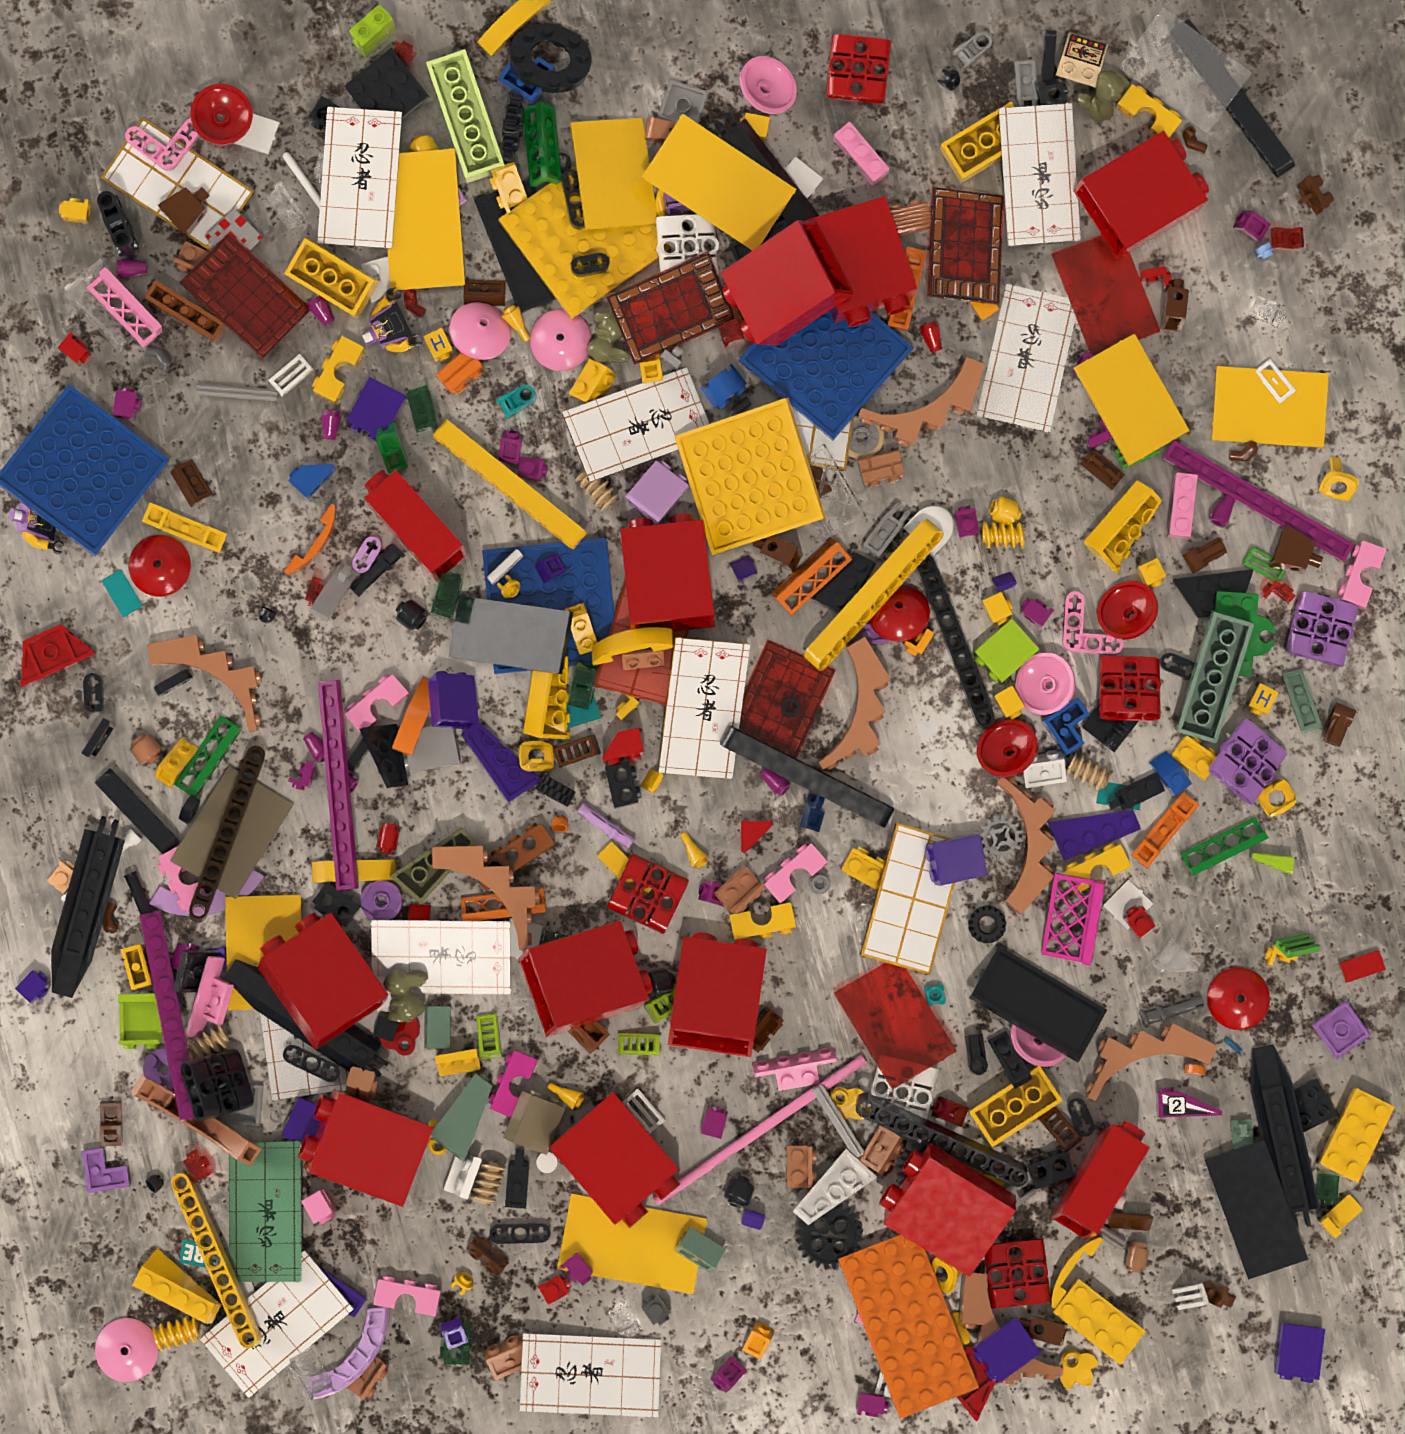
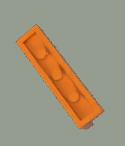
M830 538L770 595L792 616L852 559L837 541ZM839 551L845 559L839 564H832L833 556ZM821 567H828L827 575L824 578H817V571ZM806 581H812V589L809 592H802V584ZM790 595H797V603L790 608L785 603V600Z
M544 888L535 889V891L539 890L541 904L535 905V908H527V912H531V915L547 913ZM496 894L460 898L462 921H487L511 917L507 909H501L504 903ZM495 898L502 903L497 910L493 911L485 907L489 899ZM478 900H485V902L481 904ZM475 901L481 907L476 913L467 914L465 902Z

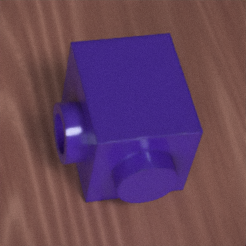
M32 970L15 989L29 1003H34L38 998L40 1000L44 998L49 992L47 989L50 986L47 982L49 978L41 970L39 972Z

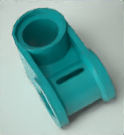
M522 385L514 391L501 396L495 402L501 406L505 413L504 418L509 419L535 403L537 395L531 386ZM524 391L532 392L529 400L521 399V394Z

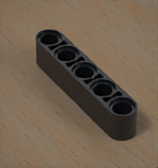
M111 768L94 782L162 854L170 851L180 842Z

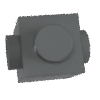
M652 1294L643 1300L644 1305L641 1308L653 1325L658 1323L660 1326L670 1319L668 1315L671 1311L660 1295L655 1297Z

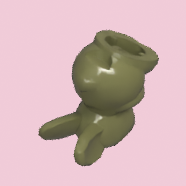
M1102 71L1098 74L1096 82V96L1092 97L1088 94L1080 93L1076 98L1077 103L1082 109L1088 111L1093 120H1108L1114 113L1112 102L1121 100V93L1129 89L1130 83L1124 76L1115 71Z
M594 313L593 318L598 323V327L594 329L597 338L588 343L586 348L588 355L598 363L608 361L623 363L628 361L631 357L630 354L614 345L616 341L623 337L615 314Z
M395 970L385 977L383 985L388 992L394 995L390 1000V1006L393 1009L388 1014V1020L408 1022L425 1011L426 1006L411 991V988L420 987L426 983L429 978L426 972L421 970H412L410 972Z

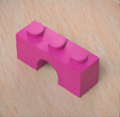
M514 1050L513 1054H508L505 1061L507 1069L505 1073H500L496 1083L500 1086L497 1093L492 1092L488 1102L491 1104V1110L511 1118L519 1097L512 1094L510 1083L518 1076L530 1080L537 1065V1059Z

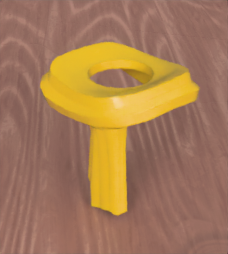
M1330 457L1331 471L1322 480L1319 492L1330 498L1349 501L1356 492L1359 480L1354 475L1341 472L1342 463L1340 458ZM1335 482H1343L1347 485V489L1342 493H1337L1331 490V485Z
M542 741L523 742L519 746L520 767L525 771L553 770V746ZM533 749L540 750L544 756L543 762L542 759L529 760V752Z
M1279 779L1266 786L1257 800L1269 817H1275L1292 808L1297 802V797L1289 783L1284 779ZM1279 790L1284 794L1285 801L1281 806L1275 807L1270 804L1269 795L1272 791Z
M935 1256L931 1264L941 1291L950 1294L956 1287L958 1275L963 1273ZM938 1266L945 1268L948 1278L945 1282L940 1281L937 1277L936 1271Z

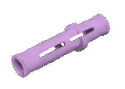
M585 802L577 812V814L609 835L608 838L616 840L626 849H629L636 839L622 830L619 824L615 825Z

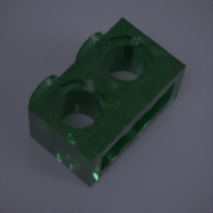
M442 573L431 608V615L452 621L464 583L462 578Z
M580 659L575 668L568 705L586 710L589 709L593 702L596 688L594 684L600 664L593 665L592 662Z
M461 1320L468 1343L456 1347L461 1351L459 1358L454 1359L450 1356V1349L448 1350L445 1340L444 1346H440V1359H444V1364H470L471 1321ZM440 1328V1338H443Z

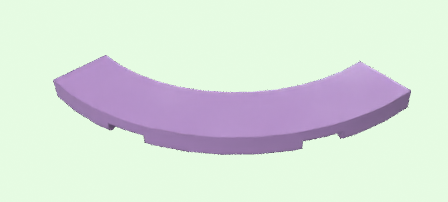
M253 870L237 897L242 895L249 896L259 886L265 876ZM162 886L159 887L149 903L168 913L189 916L186 910L182 912L177 903V900L180 899L178 894H172L171 891ZM217 890L208 915L224 911L225 897L230 896ZM200 909L193 914L201 916L204 914V910Z
M388 1307L367 1309L362 1339L357 1348L355 1347L352 1353L344 1360L343 1364L324 1374L308 1377L309 1399L323 1398L341 1391L367 1370L384 1341L389 1320Z

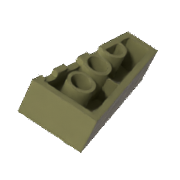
M460 828L433 847L474 846L477 841L463 828ZM430 848L390 875V877L422 904L451 870L433 868L432 848Z

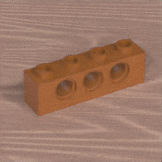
M157 280L153 282L144 296L147 302L216 345L228 329L226 323Z
M533 823L525 829L527 833L521 837L517 834L508 841V846L503 849L500 846L492 851V857L487 859V862H483V867L490 866L493 862H498L501 866H509V870H513L514 874L555 846V843L541 823L539 825ZM528 838H532L536 842L532 850H527L524 847V842ZM510 850L518 852V859L514 862L507 860V853ZM480 882V884L486 892L490 890L486 885Z
M598 1021L567 1031L589 1054L610 1035Z

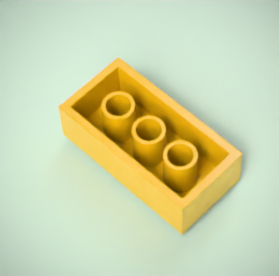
M1010 102L1001 108H1015V106ZM999 109L941 143L940 151L961 184L1002 160Z
M304 238L284 273L355 317L361 316L380 282L308 238Z
M1036 1066L1029 1071L1033 1080L1016 1089L1010 1083L968 1111L991 1147H994L1063 1101L1040 1066Z
M1353 1088L1317 1164L1358 1183L1395 1107L1358 1088Z
M1078 1278L1067 1289V1293L1058 1306L1051 1310L1119 1365L1122 1364L1146 1332Z

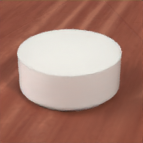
M548 1152L547 1155L541 1153L537 1158L536 1164L541 1172L550 1173L556 1169L558 1160L551 1152Z

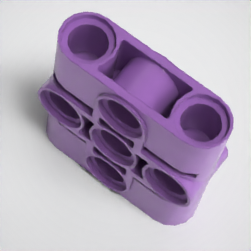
M1300 591L1294 617L1291 621V629L1285 652L1343 667L1350 639L1353 636V627L1359 606L1322 595ZM1323 604L1331 606V614H1325L1322 611ZM1299 618L1306 621L1305 629L1297 626ZM1318 624L1326 626V634H1320L1317 631ZM1338 629L1346 631L1347 637L1345 640L1337 636ZM1313 644L1321 646L1320 654L1313 653Z
M1242 719L1230 738L1221 743L1220 752L1208 768V771L1240 799L1253 805L1265 786L1274 781L1275 772L1287 756V752L1254 723L1247 719ZM1233 745H1234V747H1235L1234 753H1232V746H1233ZM1247 758H1249V764H1248V766H1247V764H1246ZM1262 770H1263V772H1264L1263 778H1261V772H1262ZM1236 775L1238 776L1237 782H1235Z

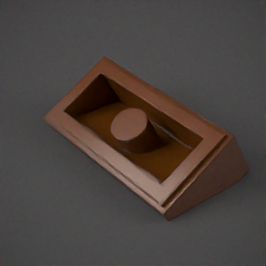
M465 280L464 305L481 302L492 306H505L506 281Z
M192 459L176 466L171 471V475L190 507L213 495Z
M1111 1212L1108 1227L1150 1231L1153 1216L1149 1214Z

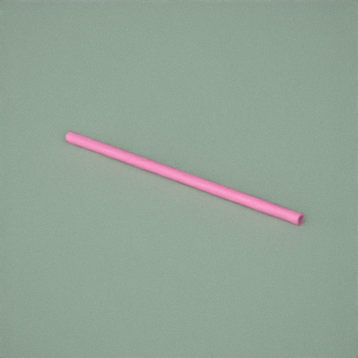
M860 1055L817 1085L823 1084L825 1089L829 1090L867 1064V1062ZM813 1088L678 1179L680 1185L662 1201L655 1195L653 1198L656 1203L661 1205L816 1098L812 1091Z

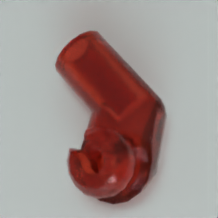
M414 289L406 290L403 296L405 308L422 318L426 313V309L418 305L416 291Z

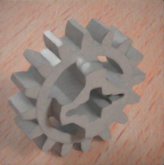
M995 815L993 816V822L989 819L986 820L987 827L981 825L980 828L984 832L978 834L982 838L981 844L985 846L983 852L988 850L989 858L994 854L996 855V860H999L1000 856L1007 860L1008 854L1015 856L1014 849H1021L1017 844L1018 842H1023V839L1019 838L1023 831H1017L1016 828L1019 826V823L1013 825V818L1006 821L1005 815H1002L1001 819L998 820ZM996 824H1004L1001 829L995 830L991 828ZM1010 828L1014 833V841L1009 836ZM1005 829L1003 838L1006 840L1001 841L996 846L998 838L995 835H999ZM987 835L991 837V847L988 845ZM1001 846H1007L1010 848L1007 851H998V849Z

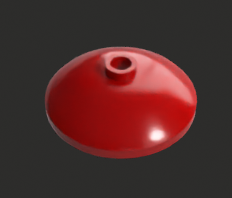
M214 84L202 89L196 95L191 105L190 118L194 130L202 139L216 145H229L239 141L247 134L252 123L253 112L250 101L241 90L227 84ZM219 115H222L225 119L223 121H219L217 117Z
M167 535L149 536L140 541L132 550L128 562L129 575L135 586L147 595L154 597L172 595L179 591L189 578L191 572L189 553L173 537ZM156 561H161L159 568L154 566Z
M1125 581L1118 583L1102 596L1097 608L1098 622L1104 632L1115 639L1128 640L1136 638L1153 625L1158 613V601L1154 592L1141 582Z
M902 584L869 620V624L880 637L893 642L912 640L919 636L928 625L930 619L929 603L918 589ZM896 605H902L903 607H902V608H896L895 606H896Z
M1015 719L1002 720L991 725L982 734L977 745V758L980 765L987 773L996 777L1006 778L1022 773L1032 764L1037 755L1038 740L1036 734L1028 724Z
M1234 967L1222 971L1212 980L1207 992V1005L1211 1015L1220 1025L1232 1030H1245L1254 1027L1265 1017L1270 1005V993L1267 984L1256 972L1243 967ZM1239 994L1243 995L1244 1000L1241 1003L1237 1001V996Z

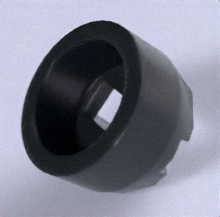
M264 606L259 611V619L265 624L271 623L277 615L275 611Z
M157 1174L145 1180L147 1187L153 1193H157L164 1185V1180H159L160 1175Z

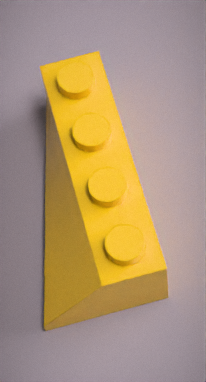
M1137 480L1083 543L1099 560L1118 574L1121 569L1119 565L1124 558H1128L1131 553L1129 551L1134 540H1139L1142 535V527L1144 524L1149 523L1162 500L1153 489Z
M568 656L565 657L562 675L533 670L523 733L538 738L570 739V732L567 731V723L570 722V714L567 713L569 694L566 692V684L569 683Z
M159 1248L143 1264L132 1285L206 1324L213 1323L221 1307V1304L182 1271Z

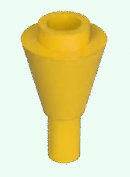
M512 304L506 307L501 317L518 332L523 342H526L530 339V336L524 328L525 325L519 306L514 307Z
M687 832L681 834L680 837L686 846L691 868L696 867L698 870L706 866L709 857L693 843Z
M552 1082L547 1087L549 1091L557 1094L573 1111L580 1109L585 1102L583 1092L564 1087L561 1088Z

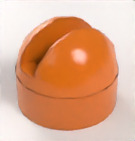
M556 815L552 820L551 829L559 833L566 832L568 830V819L564 815H561V817Z

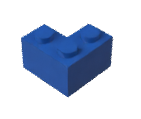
M537 56L534 61L536 66L543 70L555 71L554 66ZM509 63L498 78V83L501 87L512 94L523 95V101L531 106L536 104L543 93L541 88L533 85L529 87L520 81L512 71Z
M1079 697L1042 722L1065 757L1084 744L1073 726L1088 717L1090 713Z

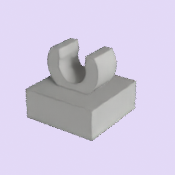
M676 346L671 353L665 350L660 358L675 371H678L682 366L679 358L682 356L683 350Z

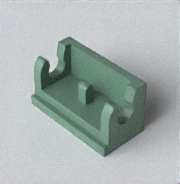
M426 1006L424 1016V1048L450 1049L451 1007Z
M689 1227L687 1232L683 1234L674 1251L709 1273L716 1268L726 1250L692 1227Z

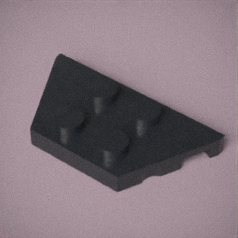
M1253 569L1173 579V584L1178 588L1196 618L1210 617L1211 611L1215 610L1216 591L1246 593Z

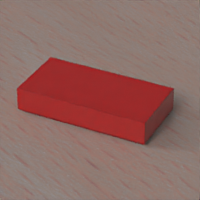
M1379 950L1339 963L1345 983L1386 970Z

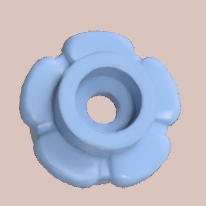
M1267 242L1256 248L1257 257L1261 256L1262 259H1265L1274 254L1272 250L1275 246L1272 247L1271 243Z

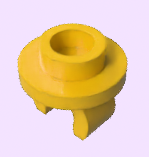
M506 575L505 578L508 582L504 586L497 583V586L505 598L515 597L519 592L520 583Z
M458 1272L454 1277V1282L451 1284L452 1289L456 1285L462 1288L459 1294L461 1296L474 1286L471 1275L466 1272Z

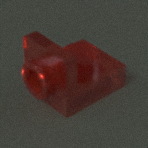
M1303 227L1292 229L1271 228L1272 249L1291 251L1303 248Z
M314 576L305 597V601L309 602V607L313 605L316 597L319 596L324 588L322 580Z

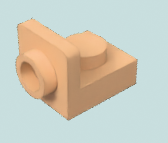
M60 861L58 868L47 882L62 894H65L69 887L74 864L70 861L66 863Z

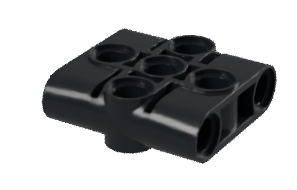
M110 191L101 192L97 197V203L119 257L123 256L126 259L136 258L139 254V246L118 195H114Z
M230 1049L213 1053L181 1064L180 1071L194 1117L198 1121L222 1116L253 1105V1094L238 1050Z

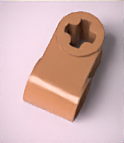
M648 118L644 139L650 142L664 143L677 122L659 118Z

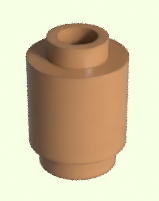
M1131 1242L1125 1266H1129L1128 1271L1141 1273V1269L1146 1270L1149 1250H1147L1148 1244Z

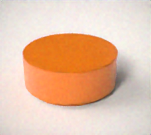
M1186 1064L1184 1073L1204 1076L1206 1067Z

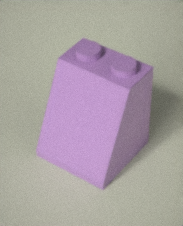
M655 461L625 497L627 504L646 518L651 519L655 525L664 522L689 489L688 480L679 473L677 476L670 471L672 468L663 461L661 463Z

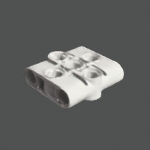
M698 214L656 218L658 239L656 252L659 255L660 274L709 254V256H713L710 258L719 277L717 255L719 242L716 239V231L713 224ZM683 221L687 222L690 226L688 232L682 228ZM711 234V236H698V235ZM705 241L711 244L710 251L704 248ZM685 242H688L691 245L690 252L685 251ZM665 243L671 246V253L665 252ZM669 258H677L674 260H664ZM691 274V275H689V276H687V277H684V278H682V279H695V278H694V275Z
M880 1055L870 1094L890 1099V1103L927 1119L939 1069ZM905 1066L911 1067L913 1071L912 1076L908 1079L904 1078L901 1074V1070ZM878 1074L893 1077L895 1081L880 1078ZM878 1082H885L887 1084V1091L880 1094L876 1091ZM914 1084L929 1086L931 1090L916 1087ZM899 1087H905L908 1091V1095L904 1099H900L896 1095ZM920 1092H925L928 1095V1101L924 1104H920L917 1101V1095ZM909 1104L926 1108V1112L909 1108ZM881 1111L879 1114L885 1117L888 1116L890 1113L887 1111ZM903 1119L900 1120L898 1123L901 1125H907L909 1122Z

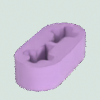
M368 537L364 540L352 561V566L356 572L365 574L373 566L382 550V544L378 538ZM376 541L378 549H373L370 554H367L369 550L367 544ZM367 556L365 561L367 567L358 569L357 561H362Z

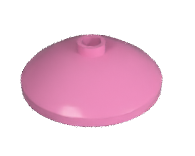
M758 56L750 59L741 70V90L748 102L756 109L768 114H780L793 105L797 95L796 82L789 69L780 61L767 56Z
M473 302L465 304L456 310L450 321L449 333L452 342L460 352L474 359L486 360L497 357L507 348L511 338L510 325L501 317L503 313L496 307L486 303Z
M564 309L552 310L543 314L535 322L530 333V347L534 357L541 365L554 371H568L579 366L587 358L586 348L588 343L592 341L591 332L585 320L579 315L571 319ZM560 334L564 336L562 341L556 339Z
M1053 653L1036 654L1020 667L1015 682L1016 693L1024 707L1030 712L1038 715L1054 714L1065 707L1074 694V672L1070 664L1059 655ZM1050 682L1053 683V687L1051 689H1049L1048 687Z
M1012 1024L1011 1040L1017 1053L1027 1062L1041 1067H1049L1062 1062L1066 1058L1064 1054Z
M121 1318L109 1323L100 1332L95 1345V1356L101 1370L110 1378L121 1382L136 1381L146 1376L156 1364L159 1354L153 1330L144 1322L134 1318ZM123 1347L128 1348L129 1352L127 1355L122 1354L121 1349Z

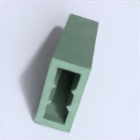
M477 1074L473 1076L433 1129L430 1138L462 1162L467 1156L492 1089L491 1081L482 1074L480 1076Z

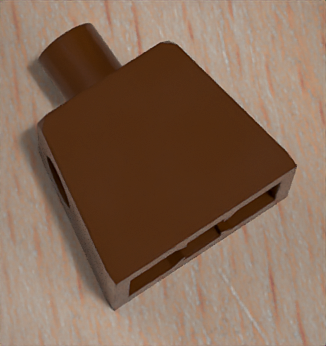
M203 187L194 194L187 188H183L158 204V207L187 238L206 215L207 210L202 203L210 195Z
M1173 279L1171 287L1167 289L1160 329L1178 332L1182 330L1186 320L1189 290L1184 289V280Z
M1286 526L1281 531L1269 567L1301 574L1308 565L1319 568L1323 557L1312 553L1315 546L1313 540Z
M769 536L767 539L764 538L753 542V546L761 550L760 553L763 558L792 573L795 572L803 556L797 546L775 536Z
M1033 1316L1032 1320L1020 1317L1019 1322L1028 1332L1030 1338L1057 1346L1063 1345L1068 1324ZM1038 1325L1044 1327L1043 1333L1037 1332Z

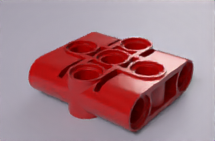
M832 35L826 97L866 103H885L891 41L863 36ZM858 45L865 46L866 51L863 53H859L856 51L855 47ZM835 63H841L844 68L836 71L832 66ZM856 65H861L864 68V71L861 73H856L853 70V67ZM876 67H881L885 72L882 75H877L873 70ZM854 85H859L862 88V91L860 93H854L851 90V87Z
M1145 656L1101 657L1099 660L1100 717L1105 720L1156 721L1160 719V659ZM1126 668H1132L1134 671H1127ZM1111 686L1113 687V689H1107L1105 687ZM1126 687H1133L1134 689L1128 690ZM1148 687H1152V688H1154L1155 690H1152V691H1151V690H1148L1147 688H1148ZM1127 705H1131V706H1133L1134 708L1130 709V708H1127L1126 706H1127Z
M632 853L607 904V908L656 932L664 934L685 892L689 879ZM651 864L650 867H649V869H648V871H647V873H646V875H645L644 880H642L643 875H644V873H645V871H646L648 865ZM655 869L662 871L663 875L659 881L653 880L651 876L652 871ZM668 874H670V876H669V878H668V880H667V882H666V884H665V886H664V889L661 890L662 887H663V885H664V883H665V881H666V878H667ZM626 879H632L635 883L634 888L630 891L624 888L623 884ZM645 888L653 890V897L649 900L644 899L642 895ZM634 897V900H633V902H632V905H631V907H630L628 913L625 914L626 911H627V909H628V907H629V905H630V903H631V901H632V898ZM664 897H670L672 900V906L668 909L663 908L661 905ZM636 907L644 909L645 913L642 918L637 919L634 917L633 911ZM654 907L653 912H652V914H651V916H650V918H649V920H648V922H647V924H646L645 922H646V920H647V918H648V916H649V914H650L652 908Z
M1043 1238L992 1244L984 1256L991 1309L1051 1302ZM1012 1247L1020 1249V1255L1017 1258H1011L1009 1255V1250ZM1043 1258V1261L1026 1262V1260ZM1006 1263V1265H997L990 1267L988 1264ZM1037 1265L1042 1266L1044 1270L1040 1277H1035L1032 1273L1033 1268ZM1021 1268L1023 1275L1020 1279H1013L1011 1275L1013 1269ZM994 1270H999L1002 1274L1001 1279L997 1282L992 1281L990 1277ZM1038 1281H1045V1282H1046V1283H1038V1284H1029V1282H1038ZM1008 1285V1287L991 1289V1286ZM1017 1289L1025 1291V1297L1020 1301L1014 1298V1293Z

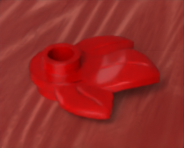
M416 1018L408 1021L406 1024L400 1022L393 1043L380 1038L382 1045L387 1049L396 1050L400 1055H410L415 1049V1040L420 1034L419 1023ZM403 1041H407L409 1043V1047L407 1049H403L401 1047V1043Z

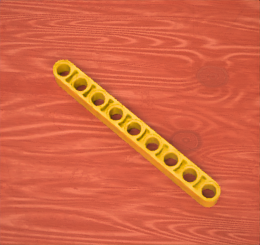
M447 419L432 434L441 445L572 550L586 536L587 533L578 524Z
M928 519L923 520L806 649L804 658L818 670L826 669L943 538V531Z
M188 1173L176 1174L171 1180L172 1189L238 1342L244 1348L255 1347L261 1342L260 1330L193 1176ZM182 1177L187 1180V1185L184 1189L179 1185V1180ZM190 1196L195 1199V1205L192 1208L187 1203ZM198 1216H201L204 1221L201 1227H198L196 1224ZM206 1235L212 1238V1244L209 1247L204 1243ZM215 1254L220 1257V1264L218 1266L214 1265L212 1261ZM223 1274H226L229 1278L227 1285H223L221 1282ZM232 1293L237 1296L235 1305L229 1301V1296ZM239 1313L245 1315L246 1320L244 1324L238 1322L237 1317ZM248 1332L252 1333L254 1336V1341L252 1344L246 1341V1335Z

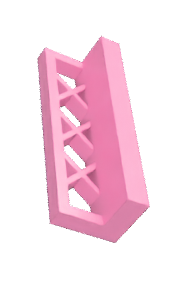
M106 267L99 272V277L87 287L91 294L143 348L162 333L160 323ZM103 282L108 287V294H99L94 288ZM110 298L120 299L122 301V309L112 308L110 306ZM124 313H133L136 316V324L126 323ZM138 328H147L152 334L143 340L138 335Z

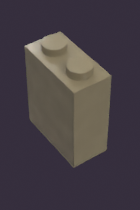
M531 1090L530 1093L521 1091L503 1138L547 1155L565 1108L558 1105L559 1100L549 1096L545 1100L541 1098L543 1094Z

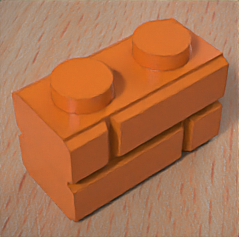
M460 352L435 375L452 395L455 393L459 395L467 388L466 384L471 379L475 381L483 374L481 370L484 368L478 359L471 358Z

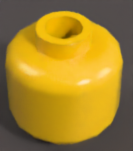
M417 135L409 145L410 152L439 150L434 139L429 135Z
M1000 496L997 500L994 499L989 509V515H991L992 520L997 523L1004 522L1006 526L1010 522L1013 524L1015 521H1019L1022 513L1016 500Z

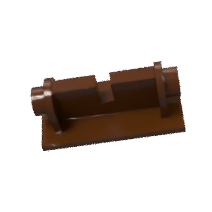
M1094 448L1080 463L1110 490H1113L1125 475Z
M770 1008L756 1025L753 1050L757 1053L760 1050L763 1051L764 1047L771 1040L768 1036L770 1034L774 1036L780 1027L783 1026L784 1020Z
M477 1235L466 1248L469 1251V1255L475 1260H480L488 1272L491 1274L495 1273L498 1276L509 1264L506 1260L507 1257L497 1249L490 1254L488 1251L493 1246L486 1239L480 1238Z

